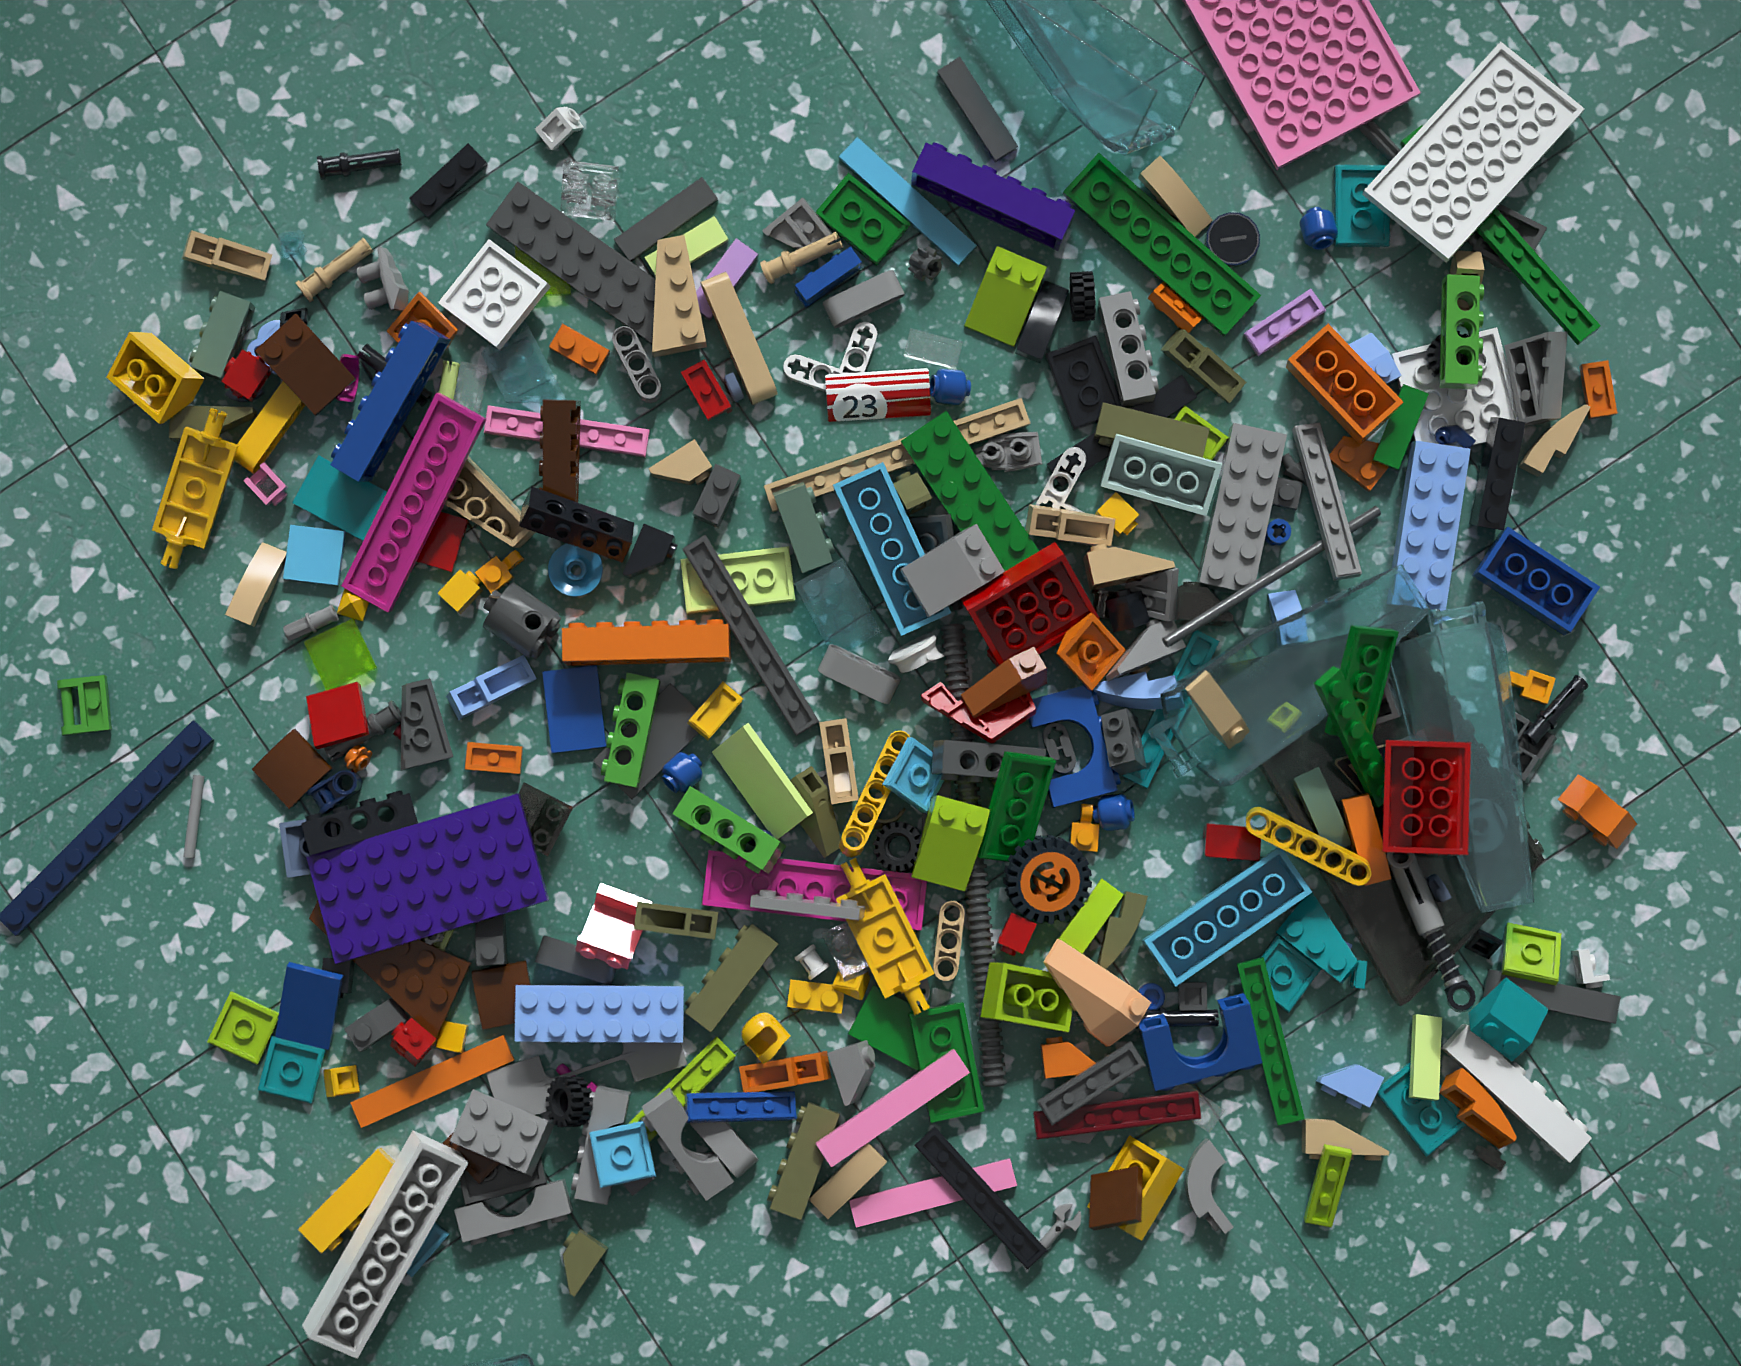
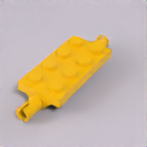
M211 408L209 410L204 431H198L190 427L184 428L152 531L163 534L166 537V541H168L161 564L164 566L170 564L169 568L178 569L183 548L187 544L203 549L206 548L239 447L238 444L226 441L220 437L227 414L223 411L218 413L219 410Z
M857 858L850 860L854 872L851 871L847 862L840 865L852 888H850V892L836 898V901L841 903L842 899L858 901L857 906H865L864 918L860 920L846 919L884 998L897 992L904 993L913 1010V1014L916 1015L921 1012L917 1001H919L923 1010L930 1008L919 987L920 981L935 973L886 875L884 874L872 881L866 880L857 862Z

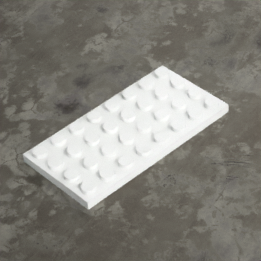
M1500 42L1368 185L1362 195L1447 263L1576 121L1585 108Z

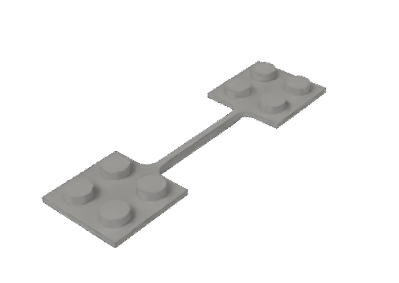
M622 1042L624 1049L620 1056L557 1077H570L619 1060H625L630 1066L634 1081L637 1082L688 1064L681 1043ZM540 1056L486 1073L495 1099L533 1115L547 1111L546 1106H549V1102H546V1097L550 1096L547 1090L551 1087L550 1083L555 1081L557 1077L551 1078L545 1074Z

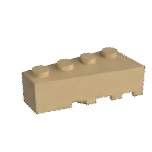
M685 235L657 240L653 357L707 347Z
M468 456L445 505L510 546L521 548L536 532L519 527L521 510Z

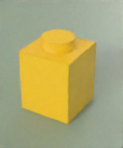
M1117 492L1095 513V515L1115 519L1113 533L1117 537L1123 532L1128 535L1138 525L1135 520L1139 514Z
M459 569L438 594L459 614H462L483 590L478 586L481 581L471 571L465 574Z

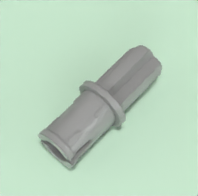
M331 604L312 614L305 613V617L283 627L284 634L289 641H292L312 631L317 633V629L338 621L339 618Z

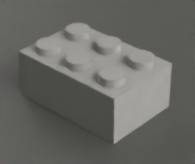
M473 1089L450 1141L532 1177L554 1124Z

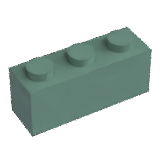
M220 291L218 297H214L209 307L211 315L208 322H204L200 329L199 337H201L198 348L194 347L189 359L190 367L198 373L221 381L227 373L224 369L232 357L236 359L255 306L247 300Z
M804 482L772 493L801 572L804 573L833 562L831 554H834L835 550L831 539H825L821 530L826 528L821 512L815 513L812 505L817 502L812 487L806 488Z

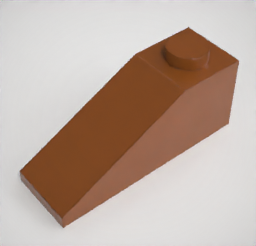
M1032 647L1007 659L963 692L961 698L972 717L976 718L1046 685L1047 667L1036 649Z

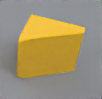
M841 963L832 985L833 989L855 999L863 1000L870 981L867 968Z
M445 1021L438 1035L436 1048L463 1053L469 1025Z
M356 1065L323 1070L327 1097L360 1092Z

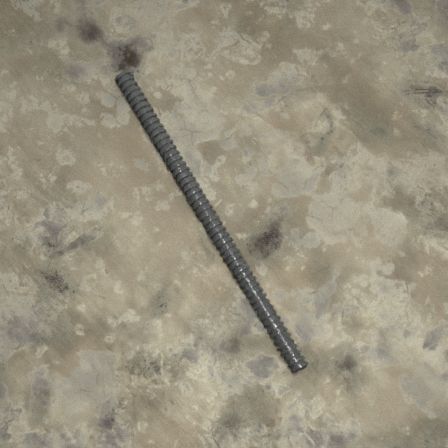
M947 624L940 628L944 632L941 639L944 640L942 648L945 649L943 653L944 657H946L944 665L947 666V669L944 670V673L948 676V678H945V682H948L946 688L957 701H960L962 699L961 694L970 688V685L967 684L970 678L966 675L969 668L965 665L968 663V659H965L967 651L964 650L966 642H963V638L966 635L962 632L965 629V625ZM953 720L949 721V725H952L950 733H953L951 740L973 742L975 740V736L972 735L970 730ZM962 755L960 758V765L962 766V768H965L967 761L966 758ZM958 776V781H954L955 785H958V789H955V792L958 793L959 797L956 800L981 807V804H978V800L981 797L977 794V791H980V787H977L976 783L967 782V777ZM977 856L967 884V892H965V896H968L966 904H969V909H966V912L970 915L967 918V921L970 922L968 930H971L969 939H972V943L969 945L973 948L970 956L974 958L971 964L974 965L972 973H975L973 982H976V986L973 988L974 991H977L974 999H977L978 1004H975V1008H978V1012H976V1016L979 1017L977 1025H980V1029L977 1032L981 1035V1038L978 1039V1042L982 1045V1047H979V1051H982L980 1060H983L981 1068L984 1069V1073H981V1075L985 1078L982 1085L985 1087H997L1007 1084V1080H1004V1075H1006V1071H1003L1005 1062H1002L1004 1054H1001V1049H1004V1046L1000 1043L1003 1040V1037L1000 1036L1002 1028H999L1001 1021L981 1017L989 962H996V959L992 957V954H995V950H992L994 942L991 941V937H993V933H990V928L993 927L992 924H989L992 916H989L988 911H991V907H988L990 898H987L989 890H986V885L989 884L988 881H985L988 873H985L984 868H987V864H984L985 859Z

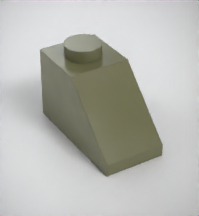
M909 471L895 478L896 482L893 485L907 516L931 506L932 497L918 472L911 475Z
M582 1229L577 1234L572 1231L563 1244L567 1248L563 1253L569 1293L574 1297L608 1249L607 1246Z

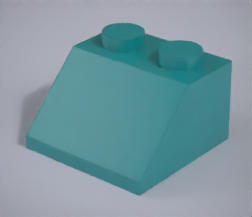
M1505 978L1468 1013L1470 1031L1506 1058L1514 1061L1532 1044L1548 1012V1008L1508 978Z

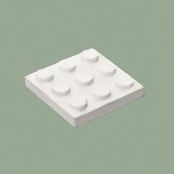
M488 240L438 303L497 349L501 350L551 286L498 245Z

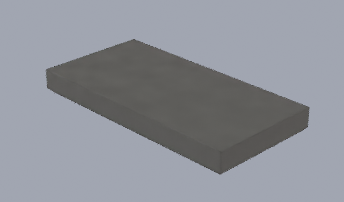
M671 683L657 698L639 788L618 785L632 800L662 771L663 766L671 758L681 752L699 734L687 724L697 709ZM630 723L623 730V735L627 738L634 737L637 733V726L634 723ZM605 748L593 760L600 768H602L603 760L609 759L610 749ZM622 750L617 755V761L621 765L628 764L632 758L631 752L628 750Z

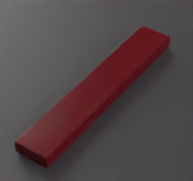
M1197 1090L1086 1104L1054 1125L1050 1124L1042 1110L1033 1111L1037 1140L1202 1119Z

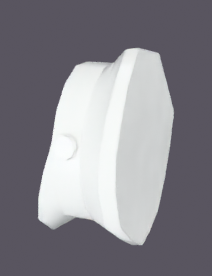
M929 632L894 650L888 662L898 666L901 673H905L929 661L942 658L944 655L938 652L935 646L936 637L932 632Z

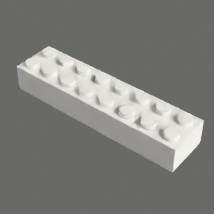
M411 1132L302 1324L309 1339L358 1359L468 1165V1162L459 1151L418 1132Z

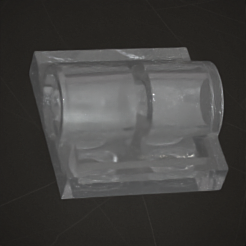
M565 160L563 164L560 211L567 216L614 221L619 193V167Z

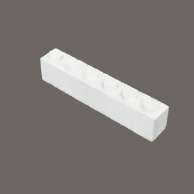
M1462 1024L1441 1047L1449 1057L1472 1075L1496 1100L1563 1161L1570 1163L1592 1139L1586 1133L1589 1129L1580 1120L1575 1118L1573 1121L1565 1114L1568 1110L1556 1099L1552 1102L1545 1096L1547 1090L1535 1080L1531 1083L1524 1076L1527 1072L1516 1062L1510 1064L1504 1058V1055L1471 1032L1468 1024Z

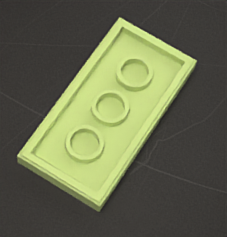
M789 546L718 555L749 607L795 601ZM688 558L680 559L687 614L718 611V607Z
M749 723L741 727L712 751L715 758L775 839H780L813 813Z

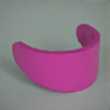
M342 354L339 361L356 380L336 397V400L354 402L359 383V357Z

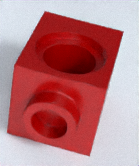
M1011 912L997 940V943L1002 945L1000 950L1014 957L1017 952L1023 954L1037 924Z

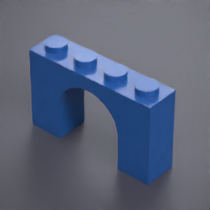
M1083 685L1032 699L1036 708V714L1028 719L1031 729L1061 721L1072 722L1086 731L1092 745L1091 757L1081 771L1051 779L1048 795L1052 808L1118 791L1117 785L1121 784L1120 777L1116 771L1109 767L1106 743L1102 733L1101 716L1097 715L1095 707L1099 705L1097 693L1094 690L1090 691Z
M1244 993L1217 1000L1223 1025V1034L1216 1048L1203 1056L1188 1057L1174 1049L1169 1024L1164 1014L1140 1021L1138 1029L1150 1081L1155 1091L1171 1090L1175 1086L1184 1083H1198L1202 1079L1211 1076H1225L1228 1072L1238 1069L1248 1070L1262 1063L1250 1003Z

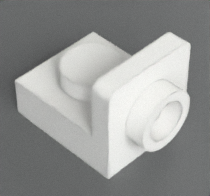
M560 107L547 116L535 128V131L551 150H556L573 132L580 131L583 125L579 121V115L573 109Z
M1589 949L1572 951L1577 984H1586V988H1596L1603 986L1602 981L1610 980L1609 974L1593 976V971L1596 970L1594 955L1590 954Z

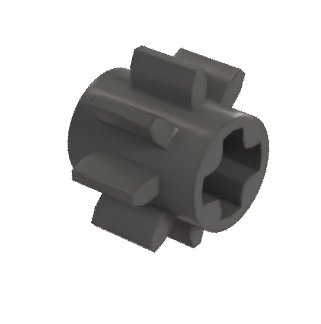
M930 246L926 250L919 247L910 256V267L908 270L914 273V277L922 282L925 280V277L933 280L941 271L942 264L940 261L943 258L937 255V251Z

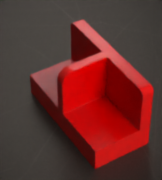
M705 359L681 372L695 401L708 421L725 411L727 413L732 412L731 404Z
M1209 823L1204 826L1205 857L1224 858L1227 861H1232L1233 859L1260 860L1261 838L1251 834L1246 827Z

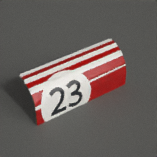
M927 368L825 375L829 422L931 415L929 370Z

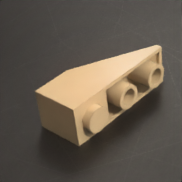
M1302 1120V1152L1309 1154V1159H1320L1324 1144L1351 1149V1160H1354V1155H1364V1160H1381V1155H1389L1388 1150L1333 1120Z

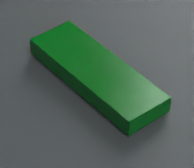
M1405 384L1402 385L1398 397L1403 401V404L1389 418L1372 461L1397 471L1399 470L1428 398V393Z

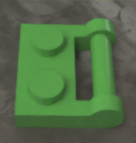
M106 675L57 680V688L61 691L64 726L61 727L62 736L112 730ZM78 687L81 724L75 725L72 688Z

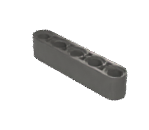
M1488 969L1483 997H1486L1502 980L1508 978L1547 1007L1549 1011L1616 1024L1620 996L1559 983L1556 986L1502 975L1501 971Z

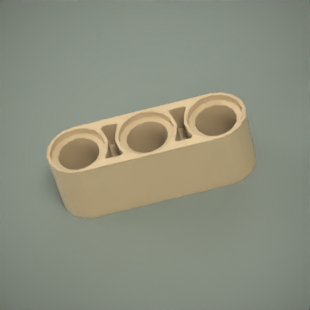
M956 901L944 903L940 908L933 971L935 976L943 981L953 979L957 975L959 968L965 913L963 906ZM950 905L956 906L960 913L959 918L952 922L948 921L944 916L946 907ZM946 933H952L956 937V945L951 949H946L941 944V938ZM947 960L952 963L953 972L951 975L944 977L939 974L938 965L940 962Z

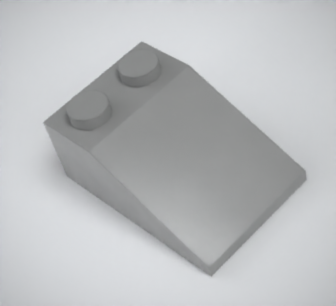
M977 524L961 531L900 569L927 617L937 613L1005 572Z

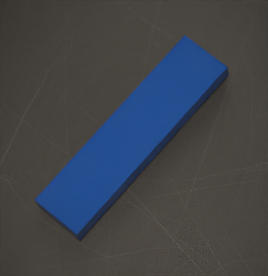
M795 1091L687 1093L685 1095V1111L689 1118L686 1123L794 1121L797 1119Z

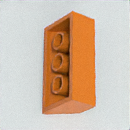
M1329 324L1323 327L1287 361L1286 368L1359 445L1375 433L1403 404L1398 395Z

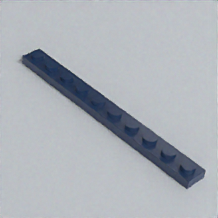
M193 720L0 912V921L15 936H19L214 739Z

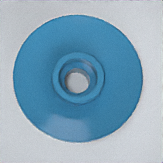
M568 543L560 546L552 554L548 564V575L553 586L559 592L572 597H579L592 592L600 583L603 574V564L598 554ZM574 566L581 567L579 575L571 573V569Z

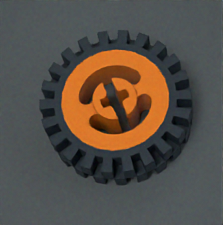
M1041 835L1035 836L1033 841L1030 839L1024 841L1025 845L1022 848L1018 845L1014 849L1016 854L1014 856L1010 854L1008 858L1010 863L1009 866L1005 865L1004 872L1006 877H1003V883L1006 885L1005 892L1010 898L1009 900L1012 905L1026 918L1034 919L1037 923L1042 924L1043 921H1046L1048 924H1055L1054 920L1063 922L1066 920L1065 916L1067 915L1073 917L1076 914L1074 910L1077 907L1081 909L1085 905L1082 901L1084 898L1088 899L1090 895L1087 891L1088 887L1092 888V881L1089 879L1092 873L1087 866L1089 865L1087 859L1073 844L1063 838H1055L1053 835H1047L1046 838H1043ZM1062 868L1064 869L1065 881L1061 889L1049 881L1043 882L1038 876L1033 874V882L1036 888L1033 891L1031 890L1030 878L1035 869L1047 878L1051 876L1060 884L1063 883V879L1059 871Z

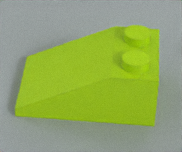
M997 246L964 327L1014 347L1047 267Z
M938 795L933 796L911 877L965 892L985 833L990 809Z

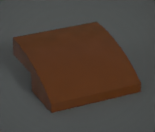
M296 729L290 731L252 768L257 776L289 809L294 807L306 792L318 784L332 769Z
M526 960L472 971L482 1030L514 1024L516 985H532Z

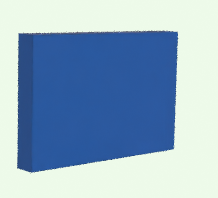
M598 666L543 671L551 753L606 747Z
M289 962L286 967L275 1037L329 1050L332 1044L343 975Z

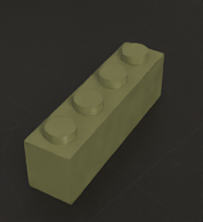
M1103 403L1094 439H1098L1101 445L1111 447L1115 435L1120 434L1203 458L1210 428Z
M751 924L749 928L746 925L741 928L735 936V939L738 940L732 950L729 947L726 948L718 959L722 963L716 971L710 969L701 981L705 986L698 994L694 991L685 1002V1005L688 1007L685 1013L710 1032L715 1029L779 944L754 924Z
M808 1102L807 1107L801 1106L796 1122L801 1123L797 1134L791 1133L786 1148L791 1149L787 1160L782 1158L777 1174L781 1175L778 1186L772 1184L767 1201L772 1202L770 1209L799 1220L802 1219L824 1159L823 1154L815 1143L834 1131L840 1113Z

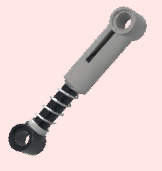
M1387 852L1388 865L1419 936L1427 939L1429 943L1427 948L1432 950V959H1436L1438 964L1436 969L1441 971V979L1445 980L1444 991L1447 996V1003L1455 1012H1467L1475 1003V991L1468 981L1464 979V976L1460 975L1459 965L1455 964L1453 959L1455 955L1451 954L1449 950L1450 944H1447L1444 938L1446 934H1443L1441 931L1445 924L1415 854L1407 853L1409 859L1405 863L1400 864L1393 859L1395 852ZM1407 870L1417 889V895L1414 894L1405 871ZM1465 991L1469 996L1468 1003L1465 1005L1455 1003L1453 999L1455 992Z

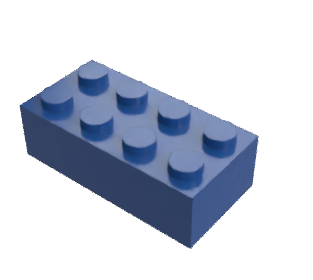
M1510 527L1504 528V531L1501 530L1472 575L1563 636L1571 633L1600 586Z

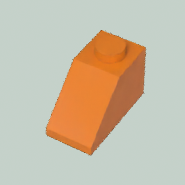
M1062 1037L1046 1038V1044H1040L1044 1078L1078 1075L1095 1064L1093 1060L1068 1041L1063 1042Z

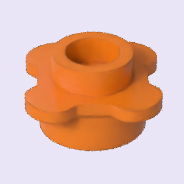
M360 745L354 746L345 756L346 767L348 769L352 768V771L355 773L363 770L369 764L372 752L370 750L367 751V748Z

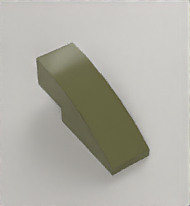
M1177 329L1161 349L1164 354L1184 371L1227 403H1231L1246 384V381L1211 349L1202 346L1185 329Z
M1125 891L1119 917H1108L1097 963L1104 969H1107L1129 943L1141 920L1148 896Z
M637 901L633 929L715 940L718 912Z

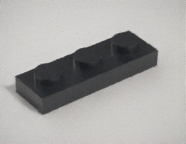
M467 143L409 199L430 219L488 164Z

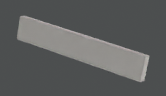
M1319 422L1294 426L1292 429L1333 580L1359 577L1362 571L1321 424Z

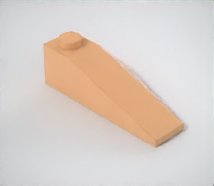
M1060 939L1055 941L1043 962L1059 988L1065 991L1071 1001L1069 1004L1073 1010L1077 1011L1084 1021L1083 1026L1087 1032L1106 1047H1110L1136 1028L1151 1004L1148 999L1133 987Z

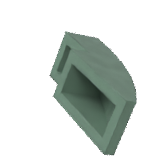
M1317 767L1295 777L1292 783L1304 805L1302 807L1315 834L1343 848L1351 845L1343 819L1320 768Z

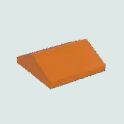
M421 292L416 294L387 330L399 343V332L406 323L409 324L410 321L424 323L451 339L447 348L458 332V329Z
M1090 613L1066 631L1056 654L1079 680L1092 691L1126 650L1093 613Z

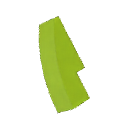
M1101 878L1091 891L1088 899L1083 902L1085 905L1078 909L1058 939L1083 954L1124 894Z

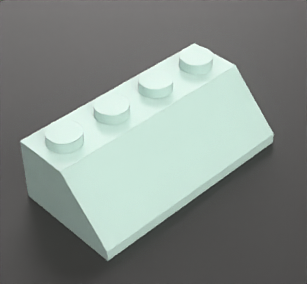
M1116 434L1101 478V487L1207 516L1222 463Z

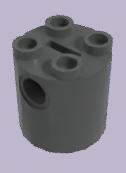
M514 582L502 594L494 590L483 606L484 609L489 611L483 623V628L526 657H532L535 660L545 648L543 644L548 636L553 638L561 626L559 624L561 617H559L560 614ZM528 627H536L537 629L531 630Z

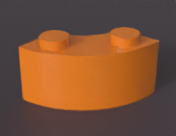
M1579 774L1558 798L1559 802L1565 807L1562 812L1571 820H1578L1594 833L1592 837L1603 846H1606L1608 843L1617 849L1637 825L1627 810L1609 798L1599 786Z

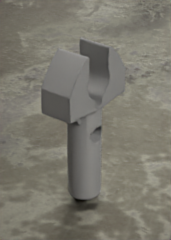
M1072 1203L1059 1205L1053 1211L1057 1215V1222L1040 1240V1243L1046 1249L1050 1247L1064 1229L1072 1228L1075 1231L1080 1226L1081 1211H1078L1072 1220L1063 1222L1065 1219L1064 1214L1072 1207Z

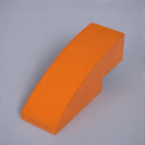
M1365 793L1342 799L1348 835L1351 840V850L1353 853L1365 858L1371 868V878L1364 886L1390 880L1391 875L1386 853L1383 852V841L1369 794ZM1357 865L1358 874L1361 877L1364 875L1366 868L1362 865Z
M827 1051L771 1060L764 1064L760 1062L739 1066L743 1092H759L832 1078Z
M1463 1068L1446 1075L1439 1093L1460 1108L1457 1114L1459 1120L1498 1149L1516 1141L1517 1136L1503 1111L1489 1092Z

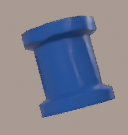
M1284 519L1273 520L1267 527L1265 541L1271 546L1282 545L1291 536V526ZM1279 527L1283 531L1280 534L1281 536L1275 538L1272 534L1274 529L1276 530Z

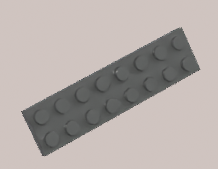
M517 181L486 223V226L652 344L656 279Z

